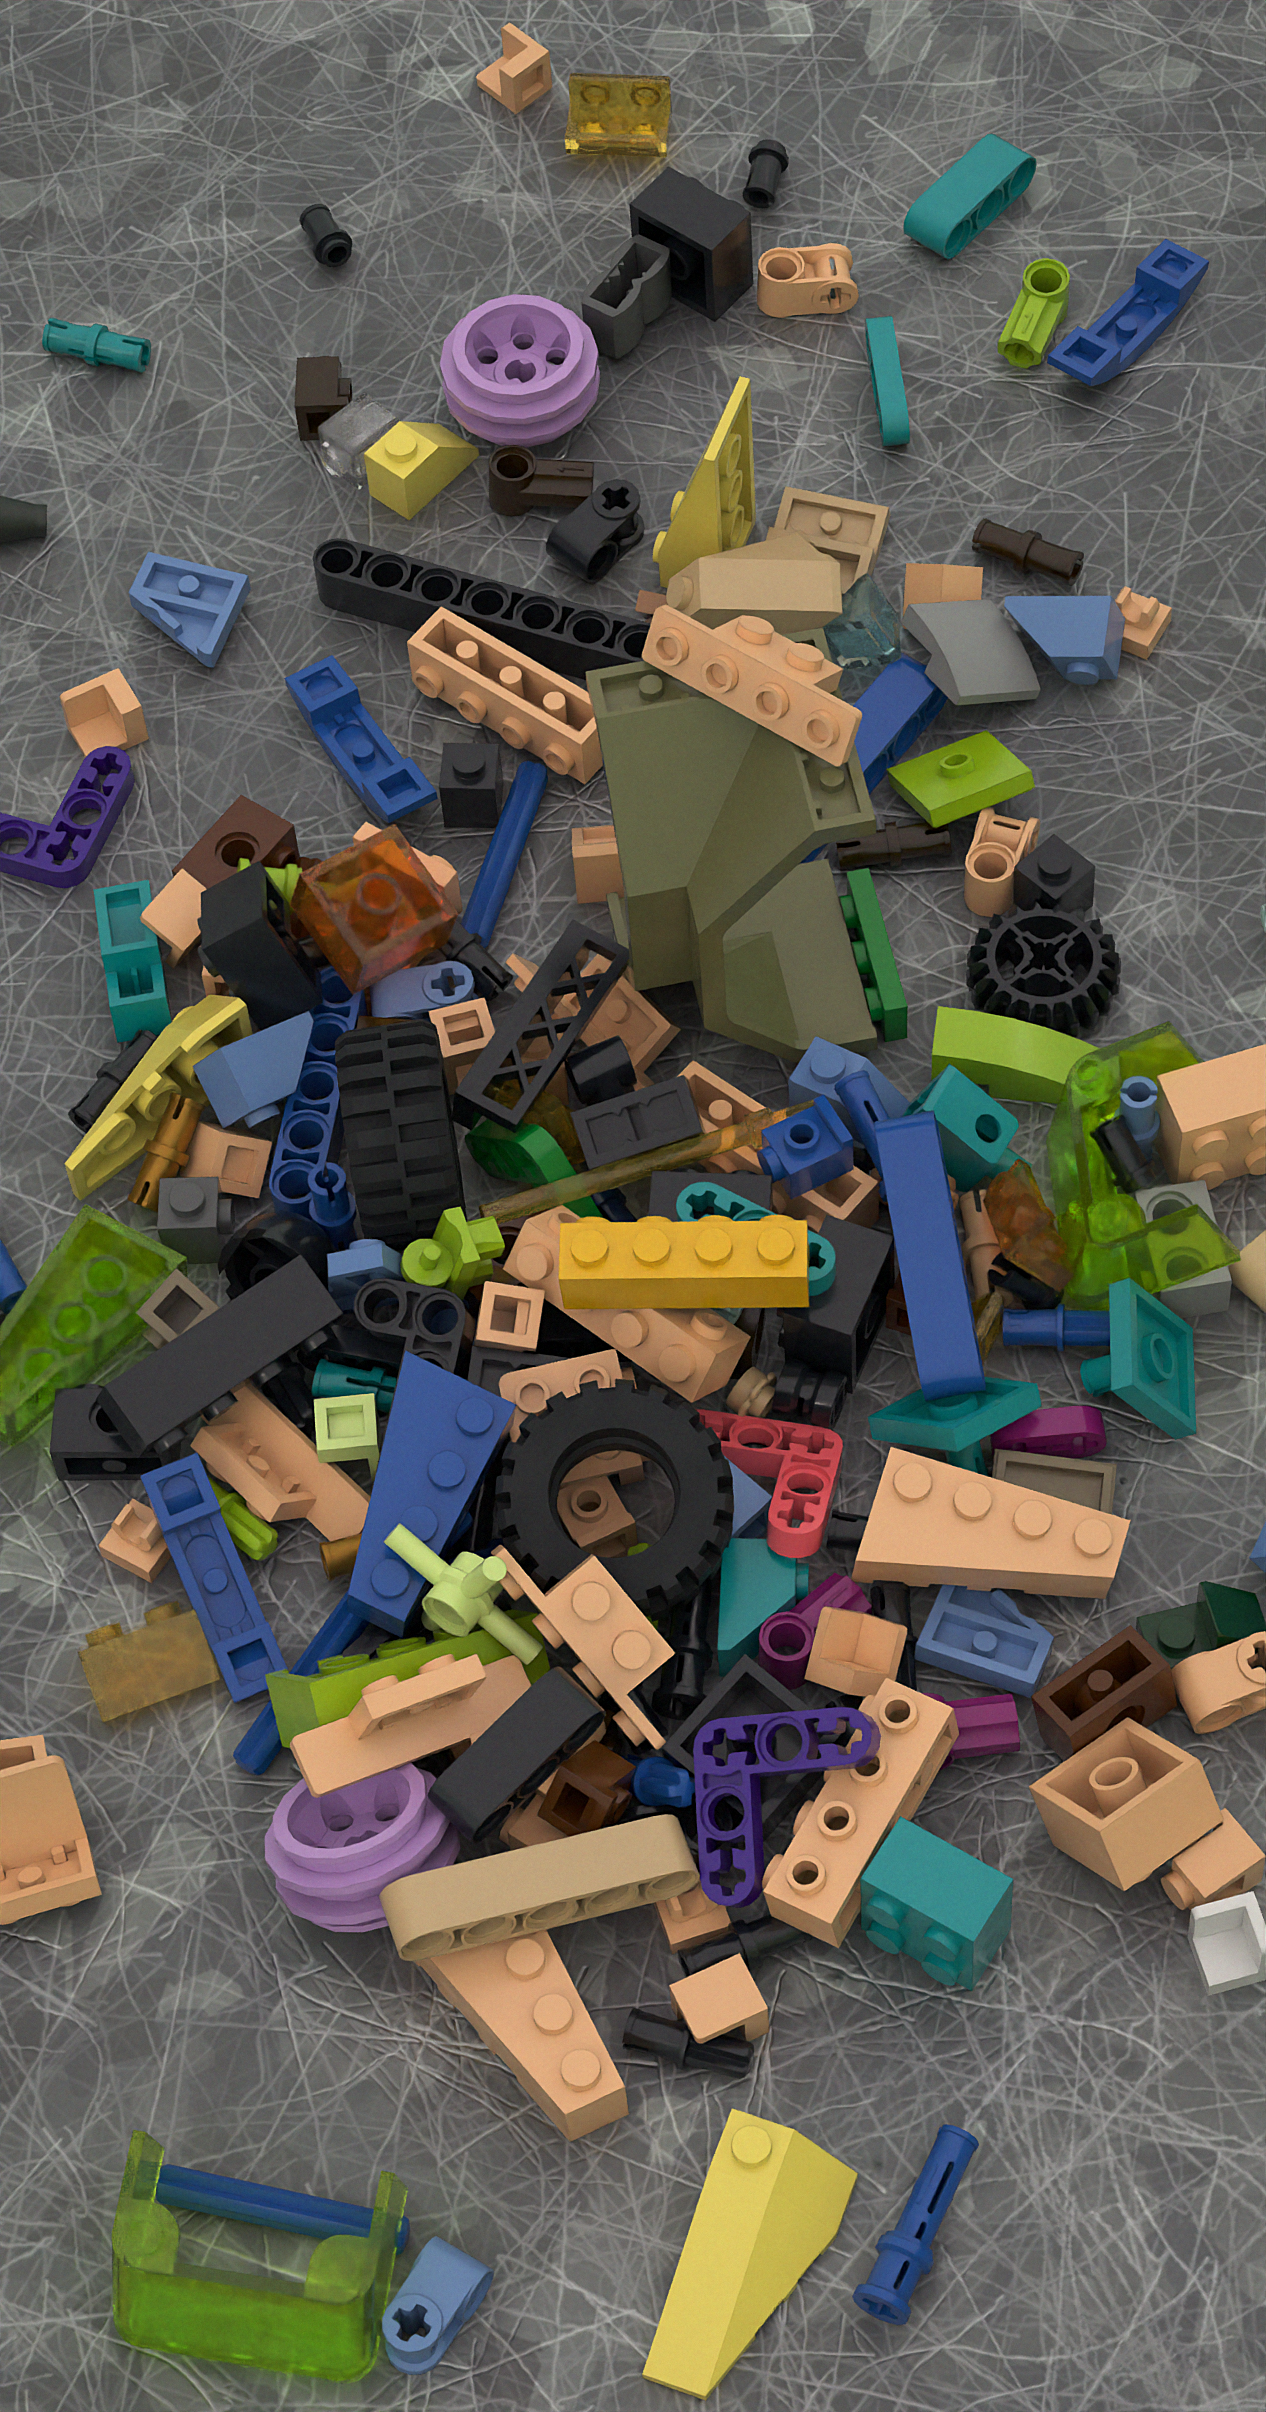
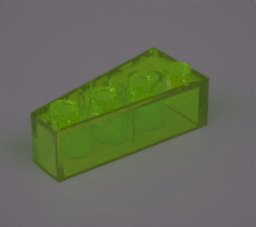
M85 1204L0 1326V1440L10 1446H14L54 1410L56 1388H75L83 1384L148 1325L136 1312L175 1269H178L188 1278L187 1257Z

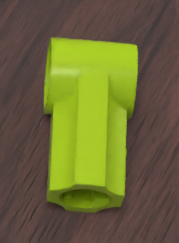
M1043 258L1035 260L1028 264L1024 270L1022 289L997 346L998 353L1003 355L1010 365L1028 369L1032 365H1040L1057 325L1062 323L1067 317L1070 274L1065 265L1055 259Z

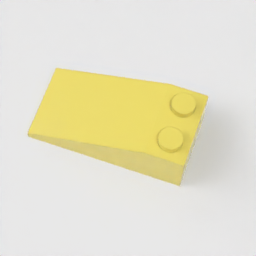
M739 377L685 492L678 491L674 497L670 514L671 524L668 531H660L653 548V562L659 563L661 587L668 588V579L700 557L745 546L755 525L751 383L749 378Z

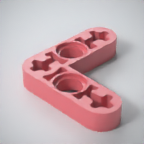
M695 1409L700 1414V1422L705 1428L712 1427L721 1441L723 1455L745 1474L778 1478L768 1511L767 1544L770 1549L778 1555L788 1558H803L817 1552L822 1545L841 1473L843 1441L840 1436L831 1429L820 1426L745 1415L741 1417L732 1413ZM748 1443H758L766 1445L768 1447L760 1449L749 1448L742 1445ZM803 1488L815 1490L818 1493L800 1494L791 1490ZM793 1518L803 1520L799 1528L791 1527Z

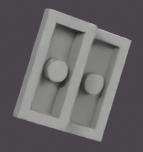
M990 599L908 605L901 623L932 654L924 673L955 705L1037 699L1041 689L1030 658L1010 623Z

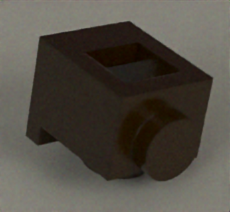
M339 356L297 358L295 412L300 441L353 439L350 410H352L353 406L351 378H342V365L339 361Z

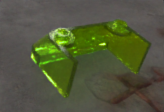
M1170 1021L1090 1052L1076 1061L1068 1073L1047 1132L1046 1144L1065 1288L1068 1295L1085 1311H1108L1109 1284L1131 1278L1148 1293L1153 1294L1241 1261L1240 1250L1198 1204L1146 1223L1145 1212L1141 1205L1129 1195L1117 1194V1187H1114L1111 1182L1115 1176L1094 1138L1092 1139L1089 1134L1094 1128L1114 1117L1115 1111L1120 1107V1089L1126 1079L1132 1076H1144L1151 1079L1157 1085V1075L1205 1062Z
M133 2130L112 2229L113 2322L121 2338L142 2350L333 2383L347 2384L363 2378L373 2367L378 2353L382 2331V2317L386 2310L398 2236L408 2188L398 2176L392 2172L381 2171L369 2237L335 2235L321 2242L310 2258L305 2284L176 2262L181 2239L179 2224L169 2210L160 2204L154 2203L165 2148L147 2132Z

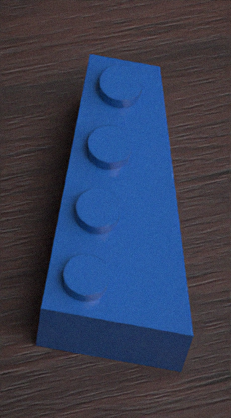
M406 1350L347 1600L348 1612L401 1638L404 1637L431 1583L388 1547L384 1540L401 1523L443 1560L513 1426L516 1404Z

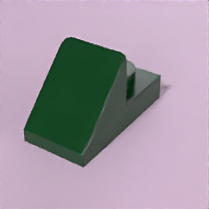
M1204 1581L1199 1583L1196 1603L1137 1617L1136 1630L1170 1664L1172 1669L1190 1656L1204 1651H1213L1249 1637L1254 1633L1266 1631V1622L1255 1593ZM1259 1648L1255 1649V1654L1258 1653Z

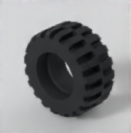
M420 1019L345 1031L335 1041V1061L346 1147L362 1233L364 1234V1239L381 1240L385 1242L386 1246L395 1251L405 1250L410 1243L418 1239L433 1238L444 1210L461 1206L467 1222L454 1121H452V1107L437 1027L433 1023Z
M616 1379L615 1387L598 1388L597 1380L579 1384L580 1393L566 1398L561 1391L546 1400L547 1409L542 1414L537 1416L531 1412L519 1426L521 1435L517 1441L509 1442L502 1456L503 1470L501 1476H497L495 1490L498 1509L496 1514L504 1547L540 1591L545 1594L591 1555L581 1550L568 1538L558 1519L557 1497L565 1476L578 1463L598 1453L617 1450L643 1455L657 1463L671 1483L675 1498L671 1523L659 1541L640 1553L619 1558L594 1556L644 1616H650L652 1622L669 1616V1608L680 1601L686 1606L698 1596L699 1586L706 1578L712 1580L721 1566V1556L724 1549L729 1548L733 1532L734 1494L729 1460L724 1458L721 1450V1441L713 1428H705L700 1422L699 1412L686 1401L680 1405L671 1401L669 1391L655 1385L650 1387L649 1392L635 1389L634 1380Z

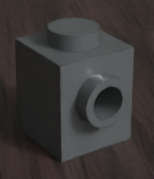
M218 1176L160 1178L157 1230L166 1264L218 1263L221 1251L226 1245V1234H234L235 1230L233 1199L223 1198Z

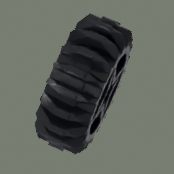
M1035 899L1028 911H1023L1013 903L1008 911V918L994 913L992 920L989 921V928H979L975 936V945L971 946L967 954V967L969 969L966 971V985L969 987V991H971V1001L975 1010H984V1013L1014 1018L1043 1026L1074 1038L1079 1035V1026L1094 1031L1095 1026L1098 1024L1099 1016H1108L1112 1009L1113 999L1116 998L1120 991L1121 979L1118 975L1121 973V959L1119 958V953L1115 952L1116 944L1113 940V935L1103 934V926L1099 918L1085 922V913L1081 906L1071 913H1066L1059 904L1052 909H1042L1038 900ZM1009 960L1014 965L1013 976L1005 981L999 969ZM1081 963L1086 969L1088 976L1079 985L1073 979V968Z

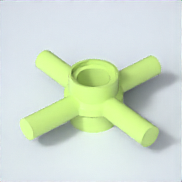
M401 1523L386 1537L384 1543L434 1585L422 1600L424 1611L421 1620L427 1629L434 1631L442 1628L452 1635L464 1637L478 1623L524 1664L528 1665L538 1655L543 1646L493 1603L504 1589L499 1581L505 1577L507 1568L501 1558L491 1556L483 1559L471 1552H461L449 1566Z

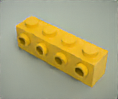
M711 1215L703 1217L698 1221L672 1222L668 1218L661 1216H647L640 1218L637 1222H610L601 1217H584L578 1219L575 1223H560L558 1280L564 1309L809 1307V1241L807 1220H794L785 1215H769L761 1218L759 1221H733L725 1216Z

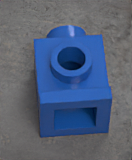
M824 1094L813 1099L814 1106L761 1130L762 1149L757 1151L759 1164L765 1175H772V1183L780 1182L791 1200L854 1170L853 1137Z

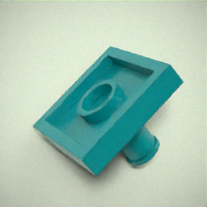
M1131 1278L1109 1284L1110 1354L1095 1359L1090 1358L1081 1363V1379L1086 1391L1089 1394L1093 1393V1397H1098L1112 1391L1175 1440L1196 1434L1193 1328Z
M985 1377L986 1390L928 1402L925 1401L921 1388L868 1416L872 1439L945 1450L947 1464L989 1476L980 1440L1041 1407L1037 1383Z

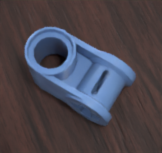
M444 961L433 965L407 969L393 968L380 971L373 975L369 981L372 1017L406 1020L423 1019L430 1022L428 1011L479 999L474 993L475 982L471 970L460 962ZM448 976H451L453 978L455 984L454 988H450L447 979Z
M433 2237L418 2255L407 2279L386 2308L382 2317V2331L385 2337L386 2354L390 2363L400 2372L409 2375H421L433 2370L441 2362L442 2357L464 2323L474 2315L491 2286L494 2270L441 2238ZM420 2327L425 2329V2337L415 2334ZM403 2331L413 2335L408 2342L402 2339Z

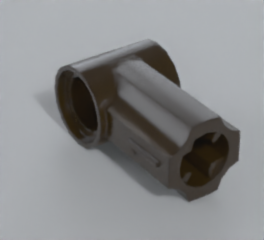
M505 445L497 448L491 454L488 461L489 502L493 509L502 515L520 516L529 512L534 505L577 508L593 493L594 462L536 459L529 449L519 445Z

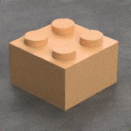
M1266 1044L1157 1075L1156 1086L1158 1094H1156L1155 1109L1159 1114L1160 1129L1153 1142L1172 1185L1205 1180L1207 1190H1211L1232 1178L1246 1174H1266Z
M1128 1717L1029 1786L1053 1845L1123 1891L1147 1879L1156 1868L1184 1848L1197 1843L1206 1832L1224 1820L1201 1761Z

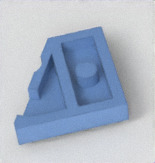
M148 552L129 590V597L132 607L205 666L214 668L251 588L248 575Z
M363 1239L352 1242L349 1245V1250L327 1254L328 1292L343 1314L354 1312V1299L358 1290L366 1282L377 1278L406 1282L401 1274L400 1262L402 1255L386 1246L385 1242L381 1240ZM386 1298L381 1300L375 1308L398 1304L399 1300L396 1298Z
M942 1584L916 1643L914 1659L1031 1698L1037 1689L1052 1653L1054 1636L1036 1620L1021 1614L1017 1609L1016 1603L999 1588L992 1593L991 1591L966 1590L967 1586Z

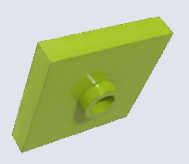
M987 730L886 769L890 786L933 828L940 827L1035 788L1031 769Z

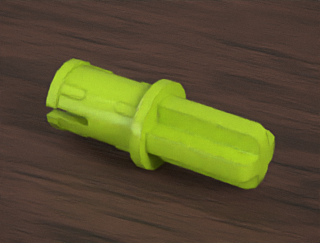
M207 1475L233 1543L256 1561H263L270 1553H274L279 1545L277 1542V1531L246 1507V1500L237 1492L229 1493Z

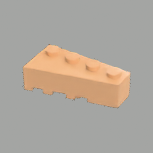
M891 1447L855 1560L851 1579L858 1583H873V1580L903 1582V1584L919 1587H929V1584L967 1586L966 1590L991 1591V1588L1024 1590L1025 1594L1105 1599L1116 1573L1131 1520Z
M546 1929L414 1961L418 1967L421 1966L438 1986V1990L454 2008L457 2007L478 2031L480 2039L494 2055L497 2054L516 2075L519 2084L569 2142L629 2115L625 2085Z

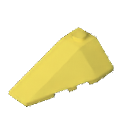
M210 994L195 1006L184 1008L175 1016L172 1023L164 1028L64 1163L72 1192L80 1201L146 1153L143 1150L147 1139L153 1140L170 1100L171 1092L179 1094L183 1098L192 1099L206 1107L211 1104L192 1066L219 1048L253 1034L247 1005L239 997Z
M732 2108L704 2182L642 2373L643 2378L707 2400L755 2340V2334L781 2302L784 2303L797 2288L798 2280L819 2254L823 2255L836 2239L856 2185L858 2173L795 2129Z

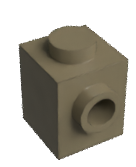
M175 1269L136 1314L149 1326L142 1336L159 1350L220 1309V1307L178 1269Z

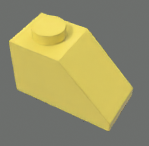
M399 421L364 453L369 493L387 507L410 520L479 456V449L440 424Z

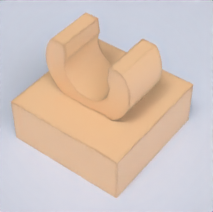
M1125 586L1115 599L1117 606L1125 617L1121 650L1147 660L1171 622L1172 608L1159 603L1157 598L1152 596L1149 599L1133 593L1131 588Z
M133 1498L129 1504L123 1507L113 1521L111 1529L98 1545L102 1557L150 1583L155 1580L171 1557L153 1510Z
M700 1879L688 1891L670 1899L654 1902L672 1954L677 1953L682 1948L687 1949L727 1932L728 1925L731 1923L726 1907L718 1905L707 1897L702 1890Z

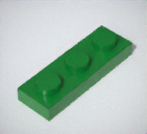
M865 868L847 872V895L839 896V901L847 929L854 928L857 941L851 942L859 976L866 974L870 988H864L863 991L871 1021L880 1022L885 1042L907 1038L908 1006L870 870Z

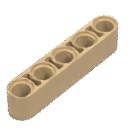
M665 1814L409 1875L386 1886L381 1891L379 1899L399 1957L405 1961H418L670 1899L691 1889L700 1878L678 1818L674 1815Z

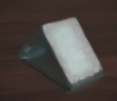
M867 572L859 577L842 596L843 614L823 626L828 648L844 670L892 664L901 658L898 614Z

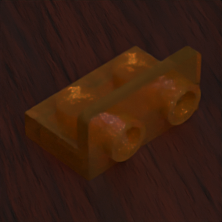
M1017 1159L1007 1172L999 1173L992 1180L983 1203L1004 1258L1060 1292L1075 1275L1065 1252L1068 1247L1065 1241L1058 1235L1054 1225L1056 1217L1046 1206L1030 1165L1021 1159Z

